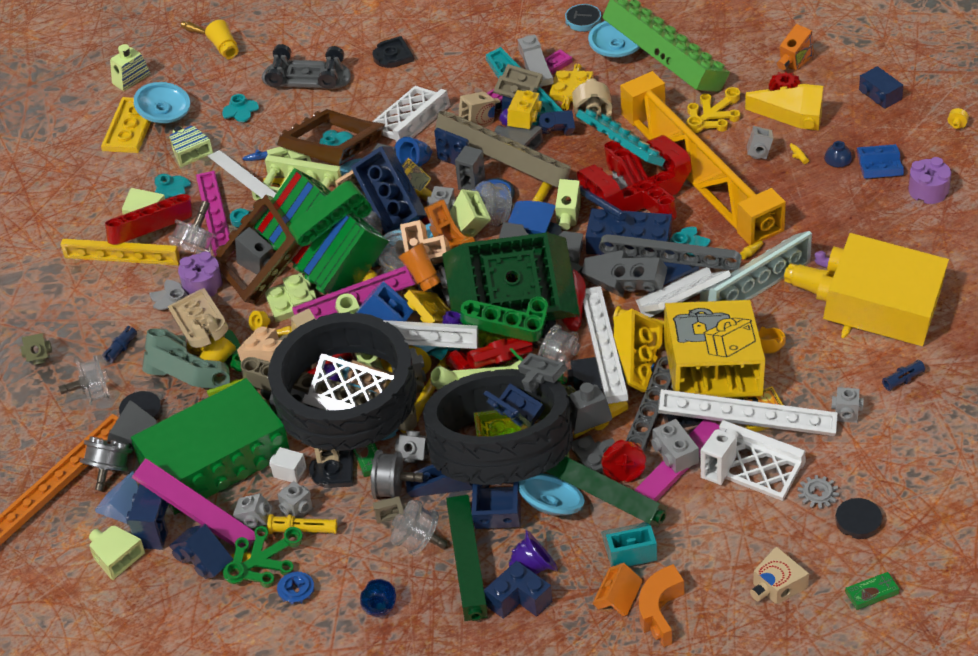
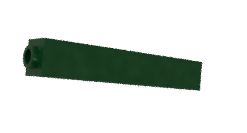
M567 456L555 467L546 471L657 528L666 518L667 506Z
M469 495L448 497L446 502L464 622L478 621L488 618Z

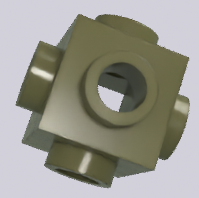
M45 333L22 337L23 346H20L22 357L26 358L27 362L32 361L33 365L45 363V358L50 357L49 353H52L51 342L46 340ZM35 346L39 348L38 353L34 351Z

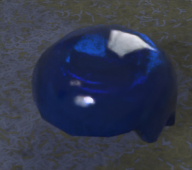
M383 579L369 581L360 595V605L363 611L377 618L388 615L396 602L395 587L389 581Z

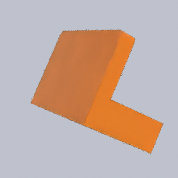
M625 563L610 567L592 604L598 610L612 606L619 614L626 616L641 586L642 579Z

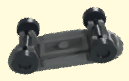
M278 44L273 50V64L268 66L262 74L263 83L273 87L338 89L345 87L351 81L350 70L341 64L344 58V51L337 46H331L327 49L325 54L326 62L312 60L290 61L291 49L284 44Z

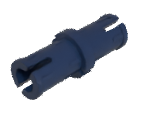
M127 326L118 337L112 340L111 346L102 354L104 360L113 363L117 356L128 348L127 345L137 336V331L133 327L130 329V326Z
M919 359L906 367L901 366L895 373L882 379L883 386L886 390L890 391L902 383L907 384L911 381V378L925 372V366ZM909 372V374H907V375L901 377L900 379L898 378L899 376L903 375L904 373Z

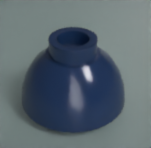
M835 141L826 150L824 159L830 166L844 167L852 161V154L844 142Z

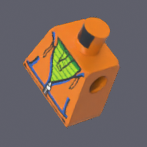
M798 24L792 28L779 47L780 59L777 62V66L781 70H786L787 67L798 70L814 56L812 30Z

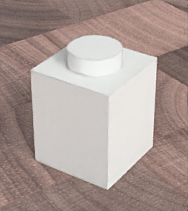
M280 447L277 453L270 459L273 477L298 483L306 470L304 454Z

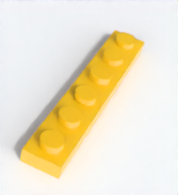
M62 239L60 244L64 258L176 266H179L181 260L178 247L172 245L125 242L113 245L107 241Z

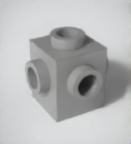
M434 186L431 197L428 196L427 206L439 200H444L450 212L456 201L454 188Z
M837 387V396H832L831 409H836L837 421L857 423L858 411H863L864 398H859L860 389Z
M407 430V434H401L397 438L395 450L402 453L404 462L417 463V460L428 459L427 436L420 435L419 431Z
M295 481L284 487L277 494L280 503L279 508L287 516L292 515L295 518H303L313 509L310 491L304 485L300 486Z
M261 493L238 499L233 517L249 528L267 525L268 516L271 514L273 507Z

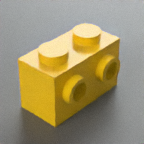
M529 90L516 91L508 108L507 126L531 128L532 123L537 120V113L541 112L542 101H539V93Z

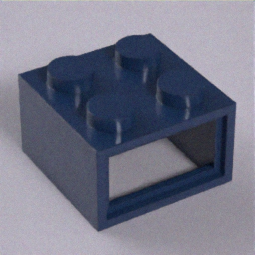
M519 481L513 482V487L481 488L479 484H473L472 519L475 529L521 527Z

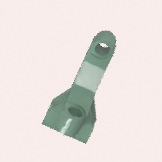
M152 328L147 330L143 372L152 375L169 374L194 387L216 388L230 383L228 366L221 361L203 360L188 353L185 336L175 335L167 329ZM218 373H223V374H225V375L222 376V377H217V376H216Z

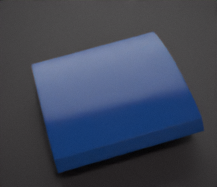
M896 144L857 147L863 178L904 175V168L900 161V151Z
M517 201L508 223L523 225L528 234L545 233L551 222L556 205L539 201Z

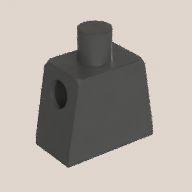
M498 125L494 131L533 150L543 142L542 127L532 125L530 129L511 126L505 128Z
M250 227L235 238L237 264L258 274L274 255L272 245Z
M583 383L579 391L568 396L572 432L574 435L612 420L608 402L598 385Z
M129 401L110 430L107 441L111 443V440L124 442V444H129V448L134 451L131 436L157 424V421L134 402Z

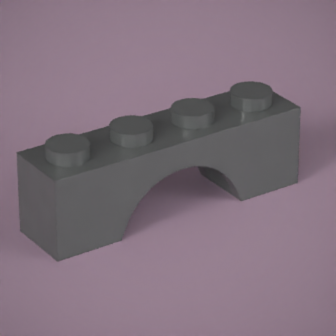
M503 222L499 238L529 234L525 231L523 225ZM563 231L558 236L566 238L570 261L579 264L583 250V234Z

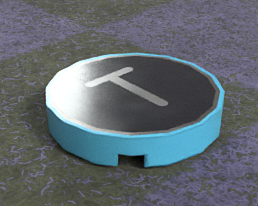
M589 4L572 6L565 14L566 24L575 31H589L601 22V12L597 7Z

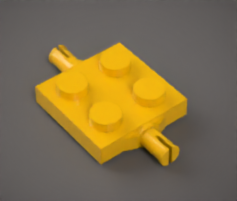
M577 63L574 65L573 71H556L549 97L553 101L563 102L561 108L568 110L570 103L573 102L572 92L588 79H593V71H581L582 66L580 64L577 65Z

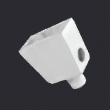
M728 428L724 432L717 429L701 449V478L722 485L737 454L738 433L735 430Z

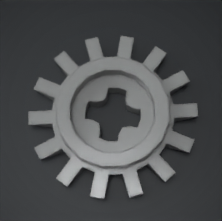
M814 475L815 479L811 480L810 477H807V483L800 482L804 488L798 487L797 491L802 493L798 494V497L804 499L802 501L804 504L811 501V508L815 503H818L819 509H822V503L830 507L829 502L835 503L837 500L833 497L839 496L838 492H834L838 490V486L832 487L834 481L827 482V477L825 476L822 479H818V475ZM815 489H818L819 491H824L822 492V496H818L817 494L812 493H814Z

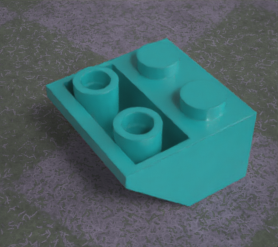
M643 522L601 531L611 567L621 563L633 566L657 561V542L650 524Z

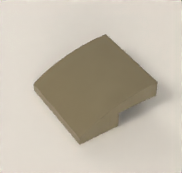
M507 64L503 76L499 77L493 93L512 99L517 90H529L536 93L543 80V74Z

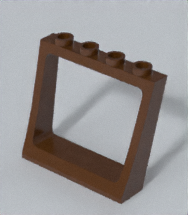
M329 109L322 112L316 111L312 118H304L300 125L295 123L291 130H283L279 136L277 146L339 166L381 139L385 124L358 119ZM325 122L357 134L338 146L299 139L300 136Z
M265 195L253 204V211L243 216L240 227L230 232L228 242L217 248V255L215 256L220 272L237 291L242 300L251 304H256L303 247L296 242L289 232L291 222L273 197ZM269 208L284 231L286 240L252 282L246 286L229 268L226 260L236 249L235 238L250 227L252 229Z

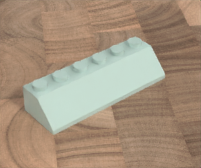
M807 231L783 240L777 246L768 249L762 255L730 273V277L703 289L700 292V302L750 300L784 279L785 270L790 263L797 265H807L810 263L812 233Z

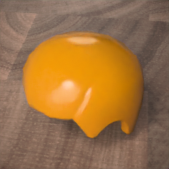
M761 327L758 332L763 353L765 354L779 351L786 343L785 333L781 329Z

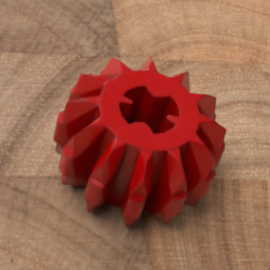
M778 72L777 75H772L769 90H780L781 87L786 86L788 89L796 88L800 85L799 76H794L793 72Z

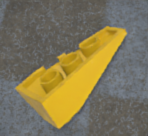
M800 84L796 88L788 89L786 86L775 91L766 89L746 92L745 110L797 128L819 130L822 117L824 86Z
M630 309L614 318V339L627 385L645 392L652 374V364L657 360V349L661 348L663 324L634 309Z

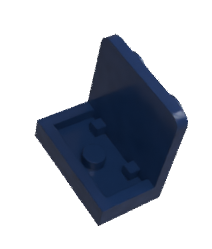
M512 384L508 385L500 398H497L488 391L483 393L488 398L486 402L495 408V411L504 417L508 416L512 422L521 428L523 425L527 427L533 426L546 408L542 403Z

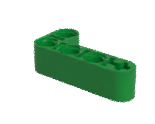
M345 181L294 220L289 226V232L300 246H307L350 212H353L358 218H365L371 213L372 206L352 181Z
M533 297L525 313L474 300H467L461 305L460 320L463 325L478 326V330L535 342L542 336L547 318L548 303L542 297ZM488 317H493V318H495V319H494V320H489V319H487V318H488ZM509 322H514V323H516V324H515V325H510V324H508V323H509ZM529 327H535L537 329L531 330L529 329Z

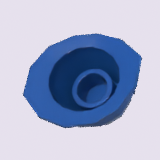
M411 137L399 139L394 146L396 156L401 165L409 158L420 167L430 160L433 150L425 142Z

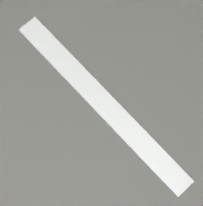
M220 150L208 155L210 159L259 197L263 198L265 195H269L274 198L277 194Z

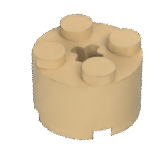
M588 79L572 92L575 116L579 109L583 111L591 109L597 112L599 116L602 113L611 116V95L609 88L605 84L598 82L596 79ZM576 117L581 123L587 124L586 122Z

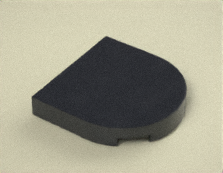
M402 36L380 42L372 52L374 62L385 68L398 67L414 62V56Z
M330 450L321 453L323 457L333 455ZM339 451V462L327 460L324 463H317L316 459L312 460L309 465L311 479L316 482L315 484L324 488L352 487L354 451Z

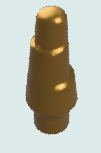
M182 21L181 28L187 31L205 34L206 29L192 22Z

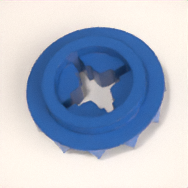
M303 572L289 573L278 582V596L282 598L283 602L288 601L292 605L294 602L302 604L303 600L310 599L311 593L314 592L313 579ZM294 583L299 588L298 593L293 590Z

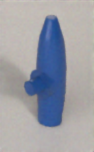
M256 150L255 153L243 157V160L266 159L268 154L267 151L261 152Z

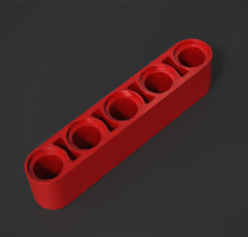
M179 194L106 221L107 242L113 245L121 244L192 217L191 197L187 194Z

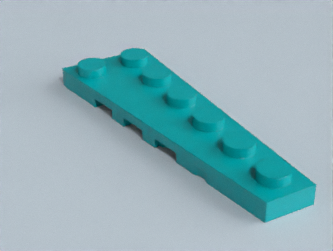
M501 47L486 54V61L498 79L500 76H503L507 64L520 67ZM539 86L536 93H539V101H542L541 112L537 113L536 122H533L532 125L537 124L543 113L563 111Z
M586 109V111L578 110L576 117L591 126L594 125L599 132L609 135L610 139L619 142L621 146L644 161L663 166L665 159L659 155L660 152L658 150L650 148V144L641 141L640 137L631 134L630 130L621 127L622 124L612 120L611 116L603 113L599 116L597 112L591 109Z

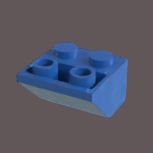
M383 281L371 291L356 313L370 314L385 321L406 322L414 310L408 306L406 300Z

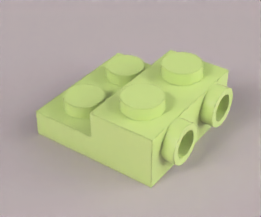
M302 273L282 278V285L268 288L265 292V297L275 322L294 316L292 307L316 299L314 290L309 291L311 288L310 282L303 277Z

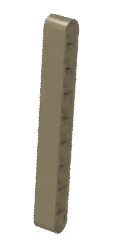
M447 111L438 112L435 129L440 128L468 139L469 147L483 150V154L555 187L559 186L560 179H569L571 170L569 165Z
M255 357L244 359L241 362L243 379L247 378L254 387L272 392L268 379L270 362ZM303 372L292 388L308 394L314 375ZM328 379L332 388L341 384V382ZM325 381L318 384L315 393L322 395L329 391ZM348 385L351 394L361 390V388ZM344 387L334 392L339 401L349 397ZM367 391L370 399L379 395V393ZM364 393L354 398L357 406L367 402ZM413 406L410 415L403 424H400L399 430L407 431L416 428L418 423L415 406Z

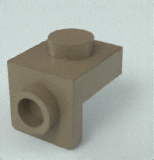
M399 496L373 503L377 524L399 518L401 526H406L405 518L409 517L406 504H401Z

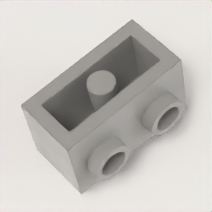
M676 419L653 429L652 446L656 452H660L665 464L668 467L670 466L675 473L699 463L698 446Z

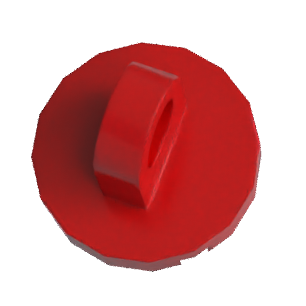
M618 440L604 452L601 460L604 474L617 482L633 481L644 472L646 467V455L641 446L624 440Z

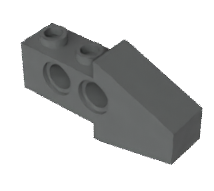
M616 251L585 258L581 273L590 283L601 286V288L623 297L625 290H645L649 292L663 290L667 266L660 258H629L625 251Z

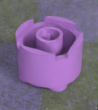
M939 157L913 162L910 169L908 188L911 197L917 201L918 199L924 200L926 204H935L943 201L949 193L950 168Z
M205 251L180 260L178 273L182 289L187 295L205 288L209 296L212 297L217 293V289L222 287L223 282L218 261L211 256L210 252Z

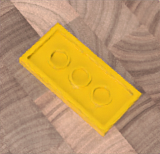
M122 97L102 142V151L139 152L151 121L137 113L134 108V98Z

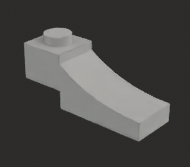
M536 35L517 39L519 52L524 60L525 68L543 74L540 87L554 84Z

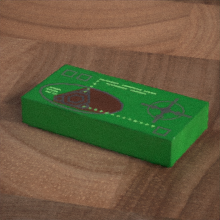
M375 443L353 449L364 477L371 475L374 455L378 450Z
M885 572L846 587L845 593L855 609L859 610L898 595L900 589L890 574Z

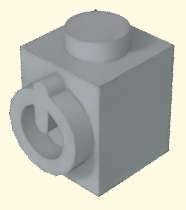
M753 126L747 143V155L755 159H767L773 141L772 130Z

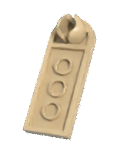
M205 288L167 306L192 347L198 348L209 345L211 341L208 335L211 334L216 341L228 330L224 317Z

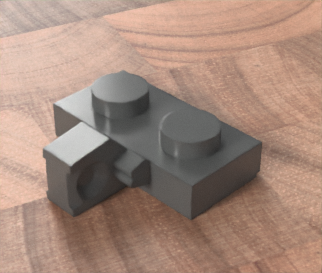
M529 353L518 365L519 372L526 374L522 380L524 390L531 393L539 387V383L544 381L555 383L567 370L565 363Z
M591 435L574 440L571 449L581 464L602 474L604 473L601 464L603 454L615 441L612 438L595 443Z

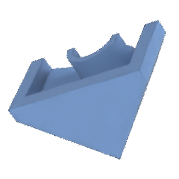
M134 471L106 494L95 509L96 513L127 524L126 516L128 511H131L132 498L138 490L137 482L132 479Z

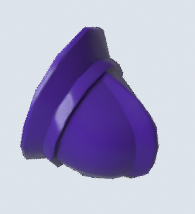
M526 530L524 539L512 550L509 567L518 561L535 574L546 569L558 571L551 555Z

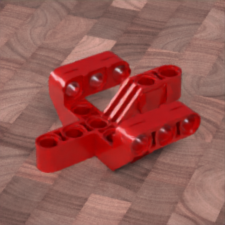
M661 135L646 142L650 144V148L658 150L660 152L659 155L665 159L662 167L666 170L651 177H647L640 157L621 146L619 142L609 141L605 143L604 150L609 170H614L618 177L623 176L628 187L620 190L613 176L608 175L603 171V168H599L595 164L577 171V178L584 188L620 210L637 212L645 208L650 213L672 214L673 221L677 218L673 195L678 194L692 170L690 156L685 149L665 135Z

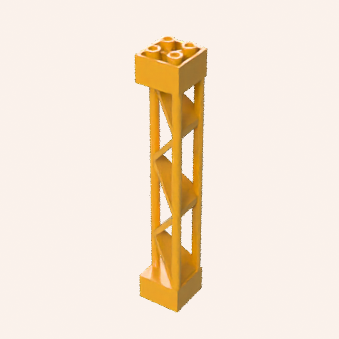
M653 71L620 85L621 114L648 140L661 135H665L673 142L685 139L686 151L690 156L692 170L687 180L737 230V233L748 245H752L760 240L764 241L784 232L786 201L772 188L756 195L665 104V82ZM643 122H648V128L643 124ZM724 182L728 183L732 214L706 188L707 186Z

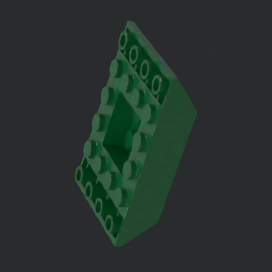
M545 232L468 242L442 254L451 311L461 314L462 303L467 300H474L526 313L530 300L533 297H542L548 303L546 321L580 317L565 237ZM508 274H515L518 280L516 282H509L506 276ZM488 317L487 319L494 320L495 318ZM509 322L508 324L515 325L516 323Z

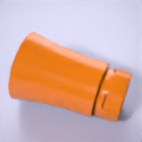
M423 242L398 256L423 291L441 282Z

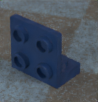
M436 128L434 133L437 158L455 165V160L464 146H469V140Z

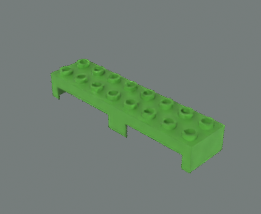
M609 1L602 16L606 22L694 89L715 92L722 90L730 73L724 68L725 65L723 63L713 60L712 55L702 52L700 46L690 43L686 36L678 34L674 27L666 25L664 20L654 16L650 9L643 8L639 1ZM657 48H658L659 51H660V52H659V55H656V54H655V50H656ZM663 53L665 54L664 59L661 58Z

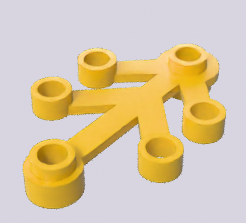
M736 87L727 88L725 90V98L712 108L710 107L711 95L707 93L701 94L700 104L703 106V115L700 117L697 115L699 113L698 104L690 103L687 106V113L690 117L685 124L694 133L701 132L704 128H716L720 132L726 131L728 129V122L723 118H729L731 122H738L740 120V111L736 109L731 111L721 110L729 104H736L740 100V90ZM709 119H719L718 121H708Z

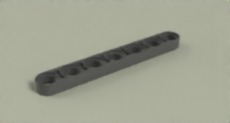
M611 234L604 235L599 244V249L604 254L625 251L630 258H660L663 262L723 270H737L742 259L739 252L730 249ZM605 242H609V243L613 244L614 246H613V247H609V246H606L604 243H605ZM625 245H630L634 249H627ZM645 248H652L654 252L646 251ZM666 250H671V251H673L675 254L670 255V254H667L665 251H666ZM685 253H692L695 257H689ZM711 255L714 256L716 259L711 260L708 259L706 256ZM727 258H733L737 262H729Z
M667 356L659 359L626 438V441L641 444L644 453L660 416V413H658L659 399L651 400L649 397L652 395L660 396L661 389L670 390L672 385L670 370L662 367L668 364ZM662 379L667 381V383L659 385L656 381ZM645 411L654 412L652 416H645L643 413ZM638 427H646L648 430L639 432L636 429Z

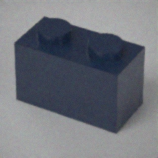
M878 66L860 75L859 90L884 109L902 100L903 84Z

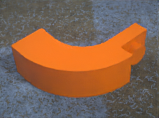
M439 200L424 208L431 223V226H429L431 233L434 237L444 235L449 240L450 250L463 243L475 242L473 237L463 235L456 227L444 200Z
M674 564L664 567L651 575L644 583L639 595V620L644 633L651 631L654 639H659L663 648L672 644V629L660 610L667 602L684 595V580Z

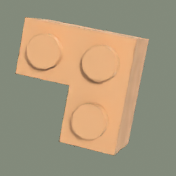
M420 220L400 224L405 252L423 242L432 265L443 263L442 254L450 250L449 240L444 235L428 238L426 226Z
M257 328L237 349L241 362L248 357H255L270 362L276 347L282 341L278 338L276 328Z

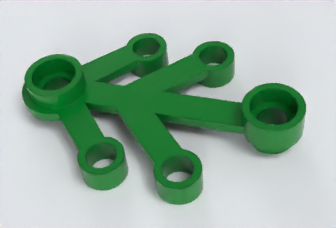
M264 526L257 527L254 532L255 541L251 557L243 563L244 553L249 549V541L244 537L238 538L235 541L236 551L233 562L228 563L223 570L224 579L230 584H239L243 580L260 582L263 587L269 588L274 584V576L271 572L258 573L249 570L254 567L278 570L284 576L292 573L293 563L291 561H278L269 558L287 547H297L301 544L302 532L297 527L286 529L282 540L263 551L264 541L268 539V529ZM259 532H264L265 535H264V536H259L258 533H259ZM292 537L297 538L296 541H290L289 539ZM240 543L246 544V546L243 548L239 547L238 545ZM284 566H289V567H290L289 570H284V569H282V568H283ZM238 572L239 575L232 576L231 573ZM266 577L271 579L269 582L263 581Z

